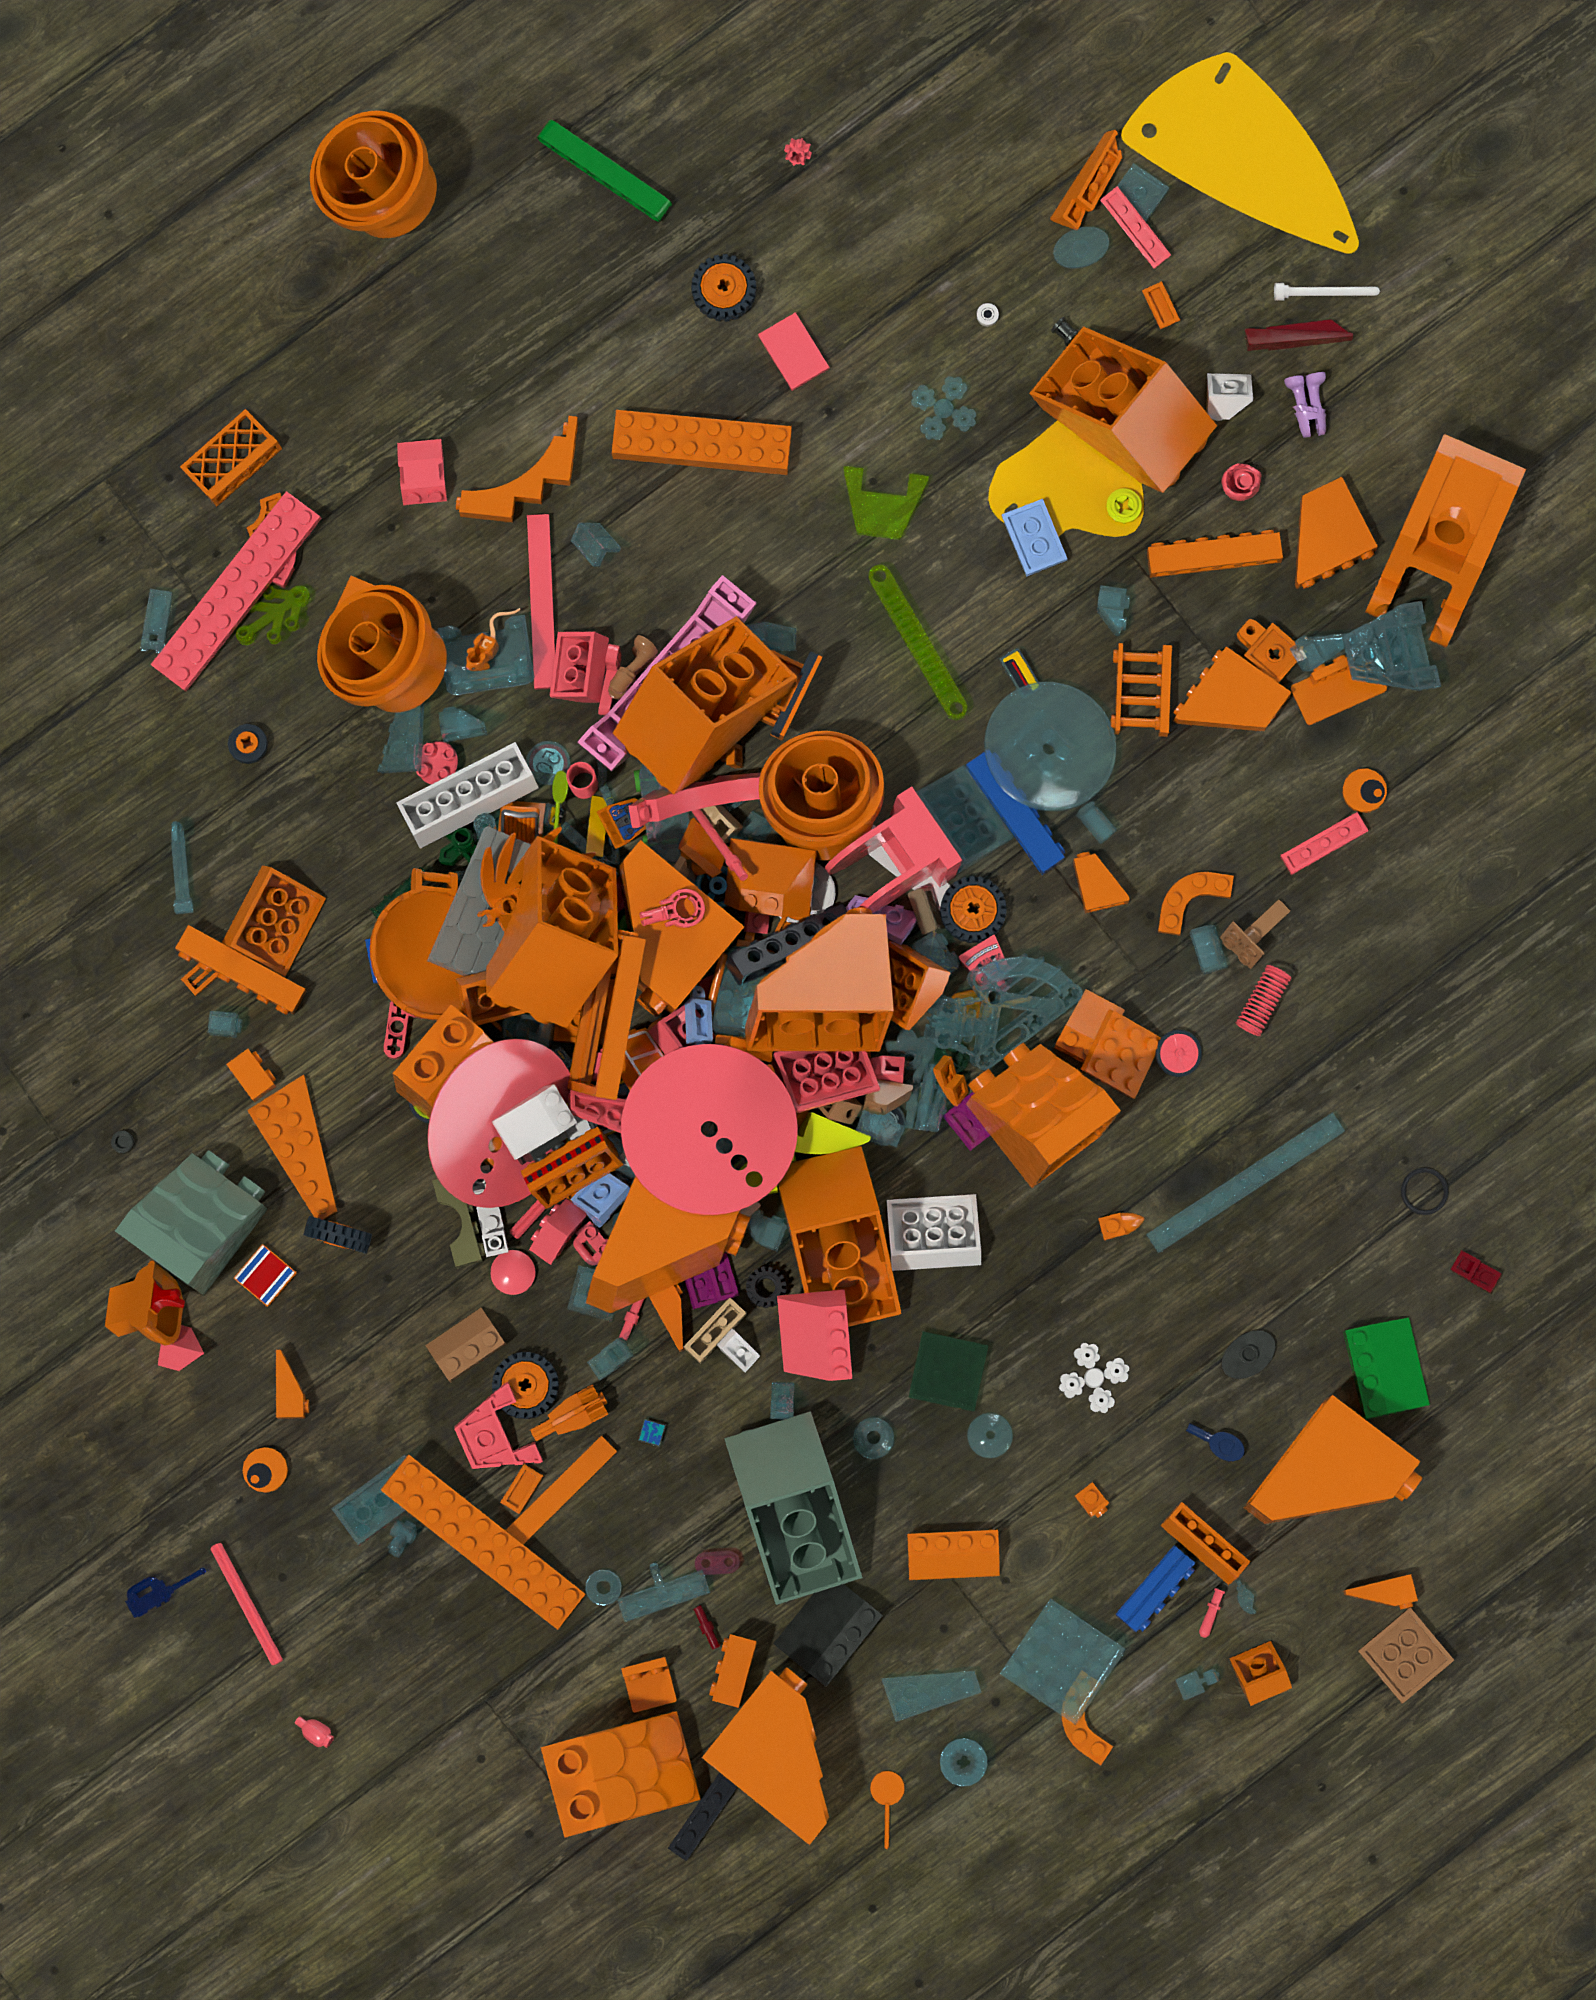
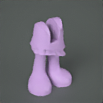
M1324 372L1312 373L1305 377L1311 407L1307 406L1304 377L1292 376L1284 380L1286 387L1293 391L1297 405L1293 406L1296 411L1294 414L1297 417L1303 438L1310 437L1309 420L1315 419L1318 436L1325 435L1326 414L1325 409H1322L1319 395V387L1326 379Z

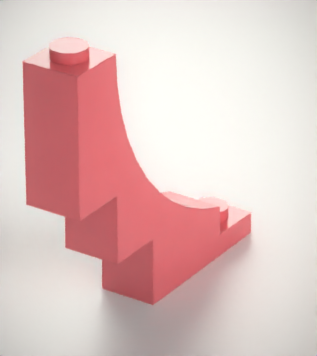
M761 773L718 776L712 781L694 782L674 795L668 789L653 790L628 806L632 828H639L648 822L661 821L701 808L760 799L759 778Z

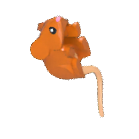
M520 608L511 612H499L492 616L489 624L491 636L489 637L481 633L474 640L475 646L467 649V670L485 672L490 668L488 661L492 660L499 650L493 622L499 616L512 615L519 612Z

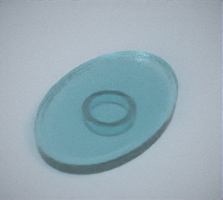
M1081 227L1078 230H1072L1064 234L1055 244L1053 251L1054 259L1059 265L1066 268H1083L1092 265L1106 254L1109 247V237L1103 230L1095 227Z

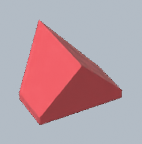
M181 1325L179 1337L173 1345L164 1346L161 1344L158 1366L180 1371L204 1354L191 1327Z

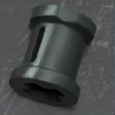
M1062 317L1052 327L1051 332L1059 335L1065 341L1064 344L1068 346L1079 330L1072 328L1066 322V318Z

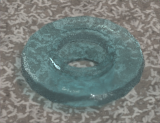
M609 1570L595 1571L586 1582L587 1596L598 1605L606 1606L612 1604L621 1593L620 1579ZM606 1581L610 1584V1590L607 1594L598 1593L597 1585L599 1582Z

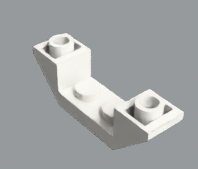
M489 1165L480 1167L483 1173L491 1171ZM478 1179L474 1182L472 1189L475 1194H481L485 1190V1180ZM476 1206L486 1257L508 1253L500 1207L482 1208Z

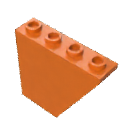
M1342 477L1303 495L1301 498L1295 576L1296 589L1300 587L1307 589L1315 584V580L1321 577L1323 580L1330 578L1335 574L1334 571L1340 568L1346 570L1355 565L1354 561L1361 558L1364 561L1375 555L1374 552L1378 546Z
M1225 647L1223 651L1218 650L1212 658L1214 662L1210 669L1206 667L1199 676L1201 679L1197 687L1193 685L1186 694L1189 697L1186 703H1180L1175 709L1174 714L1176 716L1174 722L1186 725L1265 731L1289 698L1291 691L1228 647Z

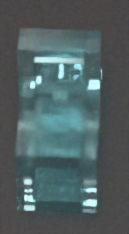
M620 1337L602 1349L601 1353L587 1363L601 1381L629 1362L635 1355L623 1337Z

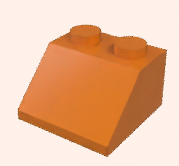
M1271 1641L1229 1658L1250 1706L1292 1688L1287 1671Z

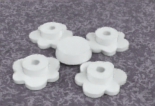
M1083 1343L1081 1348H1077L1074 1351V1356L1078 1359L1077 1363L1079 1366L1085 1365L1089 1370L1086 1371L1084 1379L1078 1377L1075 1372H1072L1070 1375L1063 1374L1060 1378L1062 1384H1060L1059 1389L1064 1392L1067 1398H1073L1075 1394L1080 1395L1082 1393V1387L1085 1383L1091 1388H1096L1093 1394L1089 1396L1090 1408L1094 1412L1101 1411L1106 1413L1108 1408L1114 1406L1115 1402L1110 1397L1111 1392L1109 1390L1104 1391L1100 1388L1104 1382V1377L1111 1379L1113 1384L1118 1383V1381L1125 1382L1128 1379L1126 1372L1129 1371V1366L1124 1365V1361L1121 1358H1116L1113 1362H1107V1369L1104 1370L1103 1374L1100 1369L1093 1368L1095 1362L1100 1359L1099 1354H1097L1098 1347L1095 1344L1088 1346L1087 1343Z

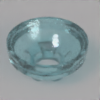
M879 1418L863 1420L858 1424L853 1435V1443L856 1450L862 1456L870 1459H878L885 1456L891 1450L894 1442L892 1428L887 1422ZM870 1431H877L880 1434L881 1439L877 1444H870L867 1441V1434Z

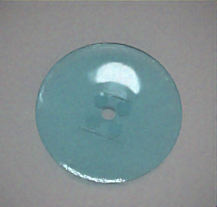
M1039 682L1013 691L999 703L987 724L984 750L991 774L1009 796L1034 809L1063 811L1086 803L1106 784L1115 763L1116 740L1107 715L1091 697L1069 685L1056 682ZM1046 744L1051 745L1054 748V753L1046 754L1043 751V746Z

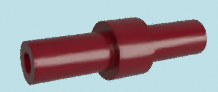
M702 1605L694 1608L693 1610L700 1623L699 1628L702 1634L706 1635L712 1650L720 1647L713 1631L715 1628L712 1622L708 1620Z

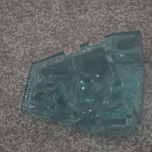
M1422 601L1401 604L1342 637L1352 680L1416 691L1441 687L1437 666L1429 665L1421 626L1426 623Z

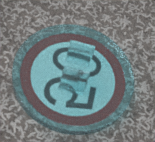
M544 741L536 744L529 751L526 763L536 782L542 785H553L554 777L558 771L561 770L567 774V770L570 767V757L562 745L552 741Z

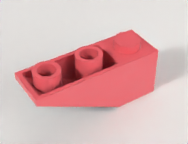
M879 1056L869 1059L876 1079L904 1084L905 1057Z

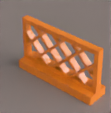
M245 409L182 464L180 468L217 507L281 451L282 448L278 441ZM247 417L251 421L250 430L239 429L240 422ZM227 434H235L234 444H223V437ZM239 434H250L249 444H238ZM254 434H263L267 438L261 444H253ZM211 448H218V458H206L207 451ZM222 448L233 449V459H221ZM237 449H249L248 456L244 459H237ZM194 463H202L201 473H191L188 468ZM206 463H217L216 473H205ZM221 463H232V470L228 473H220ZM216 478L215 485L208 490L204 486V479Z

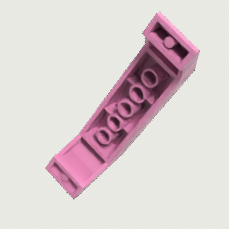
M722 575L708 591V594L693 616L608 714L587 730L578 741V744L609 770L613 771L631 756L624 744L613 734V731L651 667L736 616L745 623L756 606V602Z

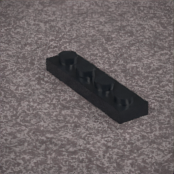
M719 1773L668 1849L687 1861L737 1786Z

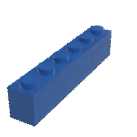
M986 750L967 763L966 769L1043 876L1064 861L1065 857L1063 854H1065V851L1059 842L1055 844L1050 836L1053 834L1046 824L1042 826L1038 818L1040 816L1033 806L1029 808L1025 802L1027 797L1020 788L1017 790L1012 784L1014 779L1007 770L1005 772L1000 767L1001 761L996 753L991 754L989 750Z

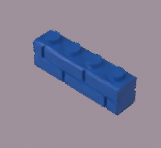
M1174 1545L1115 1615L1135 1633L1139 1629L1143 1632L1151 1623L1148 1618L1152 1613L1158 1614L1166 1605L1163 1600L1168 1595L1173 1597L1179 1590L1180 1586L1178 1583L1182 1578L1187 1580L1195 1571L1192 1568L1195 1562Z

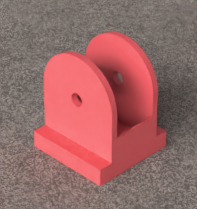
M913 787L908 788L896 797L890 813L891 818L851 843L825 866L828 874L837 873L882 846L901 875L879 889L859 906L870 909L872 913L888 905L931 876L940 888L954 879L962 862L961 857Z

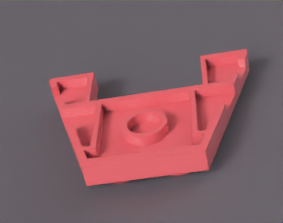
M509 1382L504 1383L454 1426L472 1469L543 1462L535 1442L513 1450L498 1418L496 1410L516 1402Z

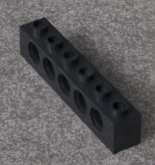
M843 904L836 907L832 905L826 908L823 913L818 915L812 914L799 924L797 922L792 923L786 930L781 932L775 931L761 941L759 939L755 940L742 950L737 948L729 954L726 966L739 987L764 976L785 964L787 956L810 942L814 935L825 927L824 924H830L846 914L847 910ZM786 941H790L794 945H789ZM767 950H772L775 954L769 953ZM749 958L754 959L756 962H751Z

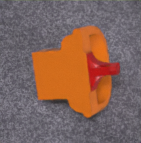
M150 1261L147 1266L137 1273L134 1281L110 1288L105 1327L118 1337L139 1331L153 1342L164 1346L173 1345L180 1334L185 1304L177 1281L155 1261Z

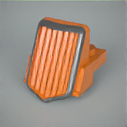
M513 801L501 807L498 831L508 835L516 833V839L532 844L537 836L543 838L546 804Z

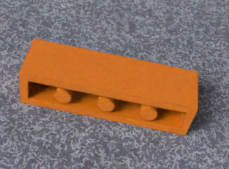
M1182 1502L1160 1525L1228 1585L1236 1580L1250 1563L1245 1556Z

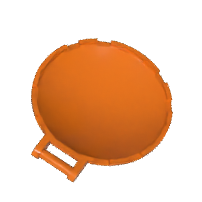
M414 868L411 874V890L392 900L383 909L375 922L370 940V960L379 986L396 1006L413 1016L428 1020H438L450 1005H453L462 1013L455 979L464 976L427 961L458 890V874L454 872H449L448 874L423 872L421 869ZM422 880L447 883V888L422 886Z

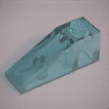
M1357 632L1311 637L1305 635L1295 641L1296 645L1291 647L1290 651L1302 671H1312L1345 649L1344 639Z

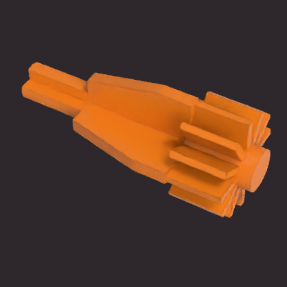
M591 1385L565 1399L548 1414L549 1420L530 1429L535 1441H538L555 1431L558 1435L582 1429L609 1415L604 1407L607 1401L602 1391L597 1393L594 1386Z

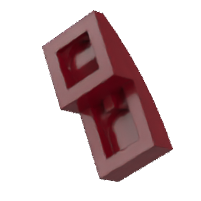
M1462 1250L1450 1269L1492 1294L1502 1277V1273L1483 1264L1479 1259Z

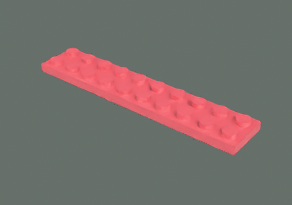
M286 491L154 659L151 666L186 692L322 518Z

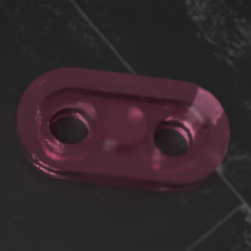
M732 1551L703 1552L695 1559V1568L702 1575L731 1574L736 1572L740 1566L738 1555ZM726 1558L733 1560V1564L729 1567L724 1564ZM704 1559H708L710 1561V1566L708 1568H704L702 1566V1561Z

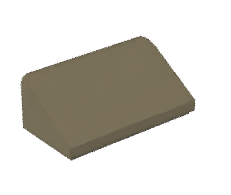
M931 887L919 888L908 893L922 934H928L945 928Z

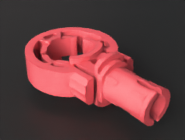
M680 889L672 893L668 899L659 901L660 905L671 903V905L640 912L639 914L640 919L650 917L641 921L643 926L675 918L673 921L664 923L665 926L674 925L679 928H688L696 925L702 919L705 906L703 899L697 892L691 889ZM680 893L691 895L688 897V900L694 906L692 916L695 917L698 913L697 918L692 923L688 924L686 921L692 920L693 917L688 919L681 918L676 911L677 901L681 898H687V895L680 896Z

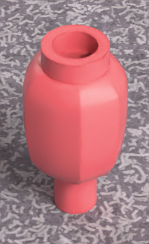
M300 1716L296 1719L295 1724L302 1728L303 1736L316 1747L324 1746L328 1748L334 1736L331 1735L329 1727L315 1719L306 1721Z

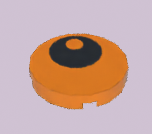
M1368 768L1358 769L1345 779L1342 793L1346 804L1352 810L1370 813L1383 804L1387 794V787L1383 777L1376 771Z
M272 1448L256 1449L244 1461V1480L249 1487L258 1492L268 1493L275 1491L287 1479V1462L281 1453Z

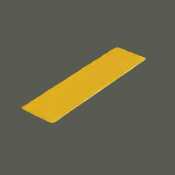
M592 796L586 853L595 852V856L603 857L606 830L596 811L609 805L608 798Z

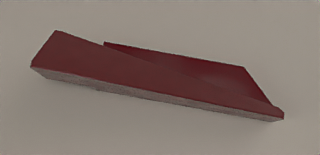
M1331 319L1266 327V329H1244L1247 351L1261 349L1271 351L1352 341L1353 333L1347 332Z

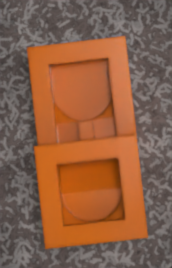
M944 1055L933 1068V1072L946 1097L954 1106H958L969 1091L964 1075L956 1074L952 1057Z

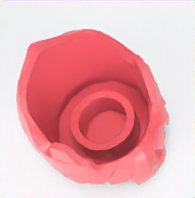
M1235 464L1227 469L1222 476L1223 490L1233 500H1248L1259 491L1262 475L1260 471L1248 464Z

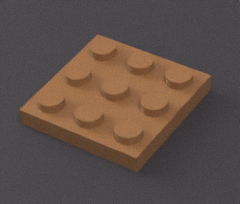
M1408 1608L1358 1650L1360 1655L1401 1704L1454 1661L1411 1608Z

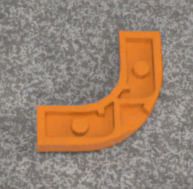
M1198 872L1180 879L1170 888L1164 898L1158 932L1180 936L1183 912L1186 905L1198 896H1215L1230 899L1234 876L1212 872Z
M1081 1671L1064 1698L1061 1712L1062 1724L1066 1736L1072 1745L1101 1766L1113 1746L1094 1734L1088 1728L1085 1721L1086 1706L1101 1683L1084 1671Z

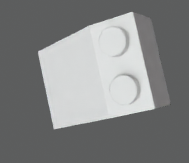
M553 1084L542 1087L493 1120L492 1123L514 1160L558 1136L576 1124L577 1121Z

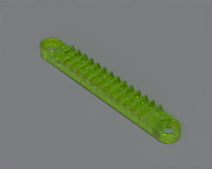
M884 565L873 566L869 571V582L928 685L931 687L936 699L950 719H962L967 713L966 701L890 570ZM876 571L885 573L886 578L883 582L874 580L873 575ZM953 703L962 705L963 710L960 714H953L950 711V706Z

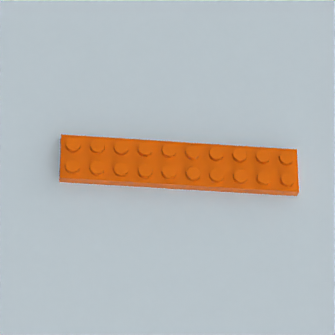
M409 1454L380 1489L557 1630L585 1596L583 1591Z

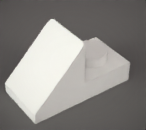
M733 1329L717 1344L720 1350L744 1372L760 1357Z

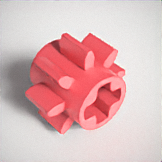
M792 138L790 145L786 144L784 151L787 152L785 159L793 163V166L796 164L805 165L806 159H810L812 154L809 151L811 144H807L803 138L797 140Z

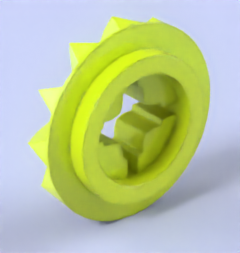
M1122 488L1111 493L1108 497L1106 508L1108 515L1115 522L1118 521L1125 524L1133 522L1139 516L1142 503L1140 497L1134 491ZM1128 498V508H1130V510L1125 509L1123 512L1119 513L1120 506L1118 505V503L1123 504L1124 501H1126Z

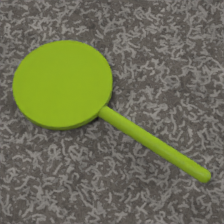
M561 770L556 773L552 786L553 799L556 802L554 829L559 827L560 804L564 802L568 792L567 774ZM558 836L553 841L556 844L558 842Z

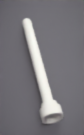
M1284 283L1274 284V300H1284V298L1289 296H1376L1380 292L1378 287H1289L1284 285Z

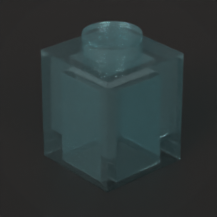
M210 1011L208 1034L210 1036L237 1038V1032L241 1033L242 1019H239V1015L230 1012Z

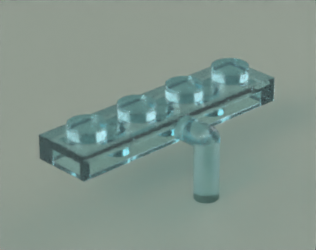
M652 1563L650 1564V1571L655 1586L619 1598L617 1601L624 1621L627 1622L708 1594L710 1590L703 1570L664 1583L658 1564Z

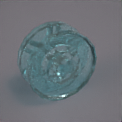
M968 1738L955 1739L942 1750L940 1768L945 1778L952 1784L971 1786L984 1776L987 1768V1756L982 1746L976 1741ZM962 1756H967V1760H970V1765H966L962 1769L960 1764H957V1760H961Z

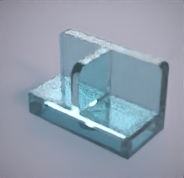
M578 523L571 542L593 567H600L606 552H619L621 549L600 523Z

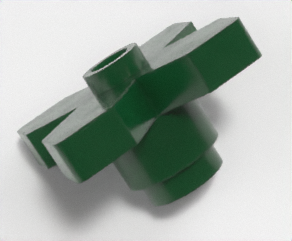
M474 823L469 829L458 828L444 836L451 843L440 849V864L453 866L462 857L469 864L481 834L488 825L485 823Z

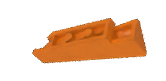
M1116 130L1108 131L1104 134L1051 216V221L1078 230L1085 211H1093L1122 159L1121 150L1117 148L1115 137L1118 133Z

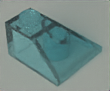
M456 707L444 708L443 712H439L440 729L444 742L488 735L483 721L461 709L456 710Z

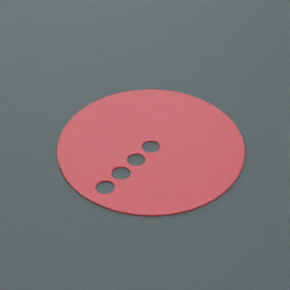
M526 1039L497 1041L480 1048L468 1056L455 1068L443 1084L430 1115L428 1151L432 1168L438 1180L455 1198L472 1206L495 1208L513 1204L531 1195L521 1170L535 1161L526 1162L521 1165L518 1159L514 1160L503 1140L501 1148L497 1152H491L488 1145L492 1138L500 1137L492 1121L542 1087L554 1084L565 1103H568L570 1089H567L570 1072L563 1061L552 1050L542 1044ZM566 1139L563 1140L564 1145H562L561 1147L565 1146V1144L567 1143ZM486 1158H492L494 1161L493 1169L489 1173H483L480 1168L482 1161ZM478 1179H484L486 1182L485 1190L481 1194H475L472 1189L474 1182Z
M692 1045L672 1051L659 1058L636 1080L628 1094L622 1113V1145L627 1161L635 1176L659 1200L676 1209L693 1214H727L739 1211L758 1202L768 1195L784 1177L793 1159L797 1143L796 1112L791 1097L782 1081L758 1058L742 1050L724 1045ZM707 1121L714 1122L718 1128L716 1135L713 1137L704 1136L701 1132L703 1123ZM721 1138H727L732 1142L733 1148L727 1154H722L716 1149V1143ZM735 1155H743L747 1159V1167L740 1171L735 1170L731 1166V1159ZM756 1171L761 1174L763 1180L760 1186L751 1187L746 1183V1176L749 1172Z

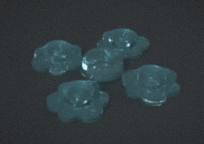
M947 377L945 379L942 391L945 393L946 399H940L936 403L933 397L934 391L928 390V387L925 385H920L918 390L912 392L913 399L911 404L913 407H920L921 410H926L927 407L934 406V412L937 415L933 418H925V423L920 426V431L925 434L926 439L940 440L943 436L942 432L946 429L945 425L942 424L941 418H948L951 414L954 419L953 425L959 427L961 431L966 432L970 426H975L976 412L973 409H967V407L962 406L960 410L953 411V404L950 402L955 398L961 399L963 393L967 391V385L962 383L960 377L955 379Z

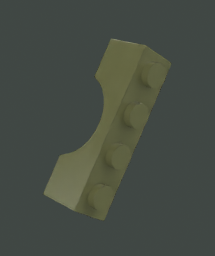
M438 1179L432 1180L438 1203L454 1208L462 1220L460 1235L450 1244L456 1268L483 1262L482 1256L485 1255L482 1242L478 1243L476 1234H479L477 1222L472 1221L470 1213L474 1212L472 1205L455 1198L443 1187Z

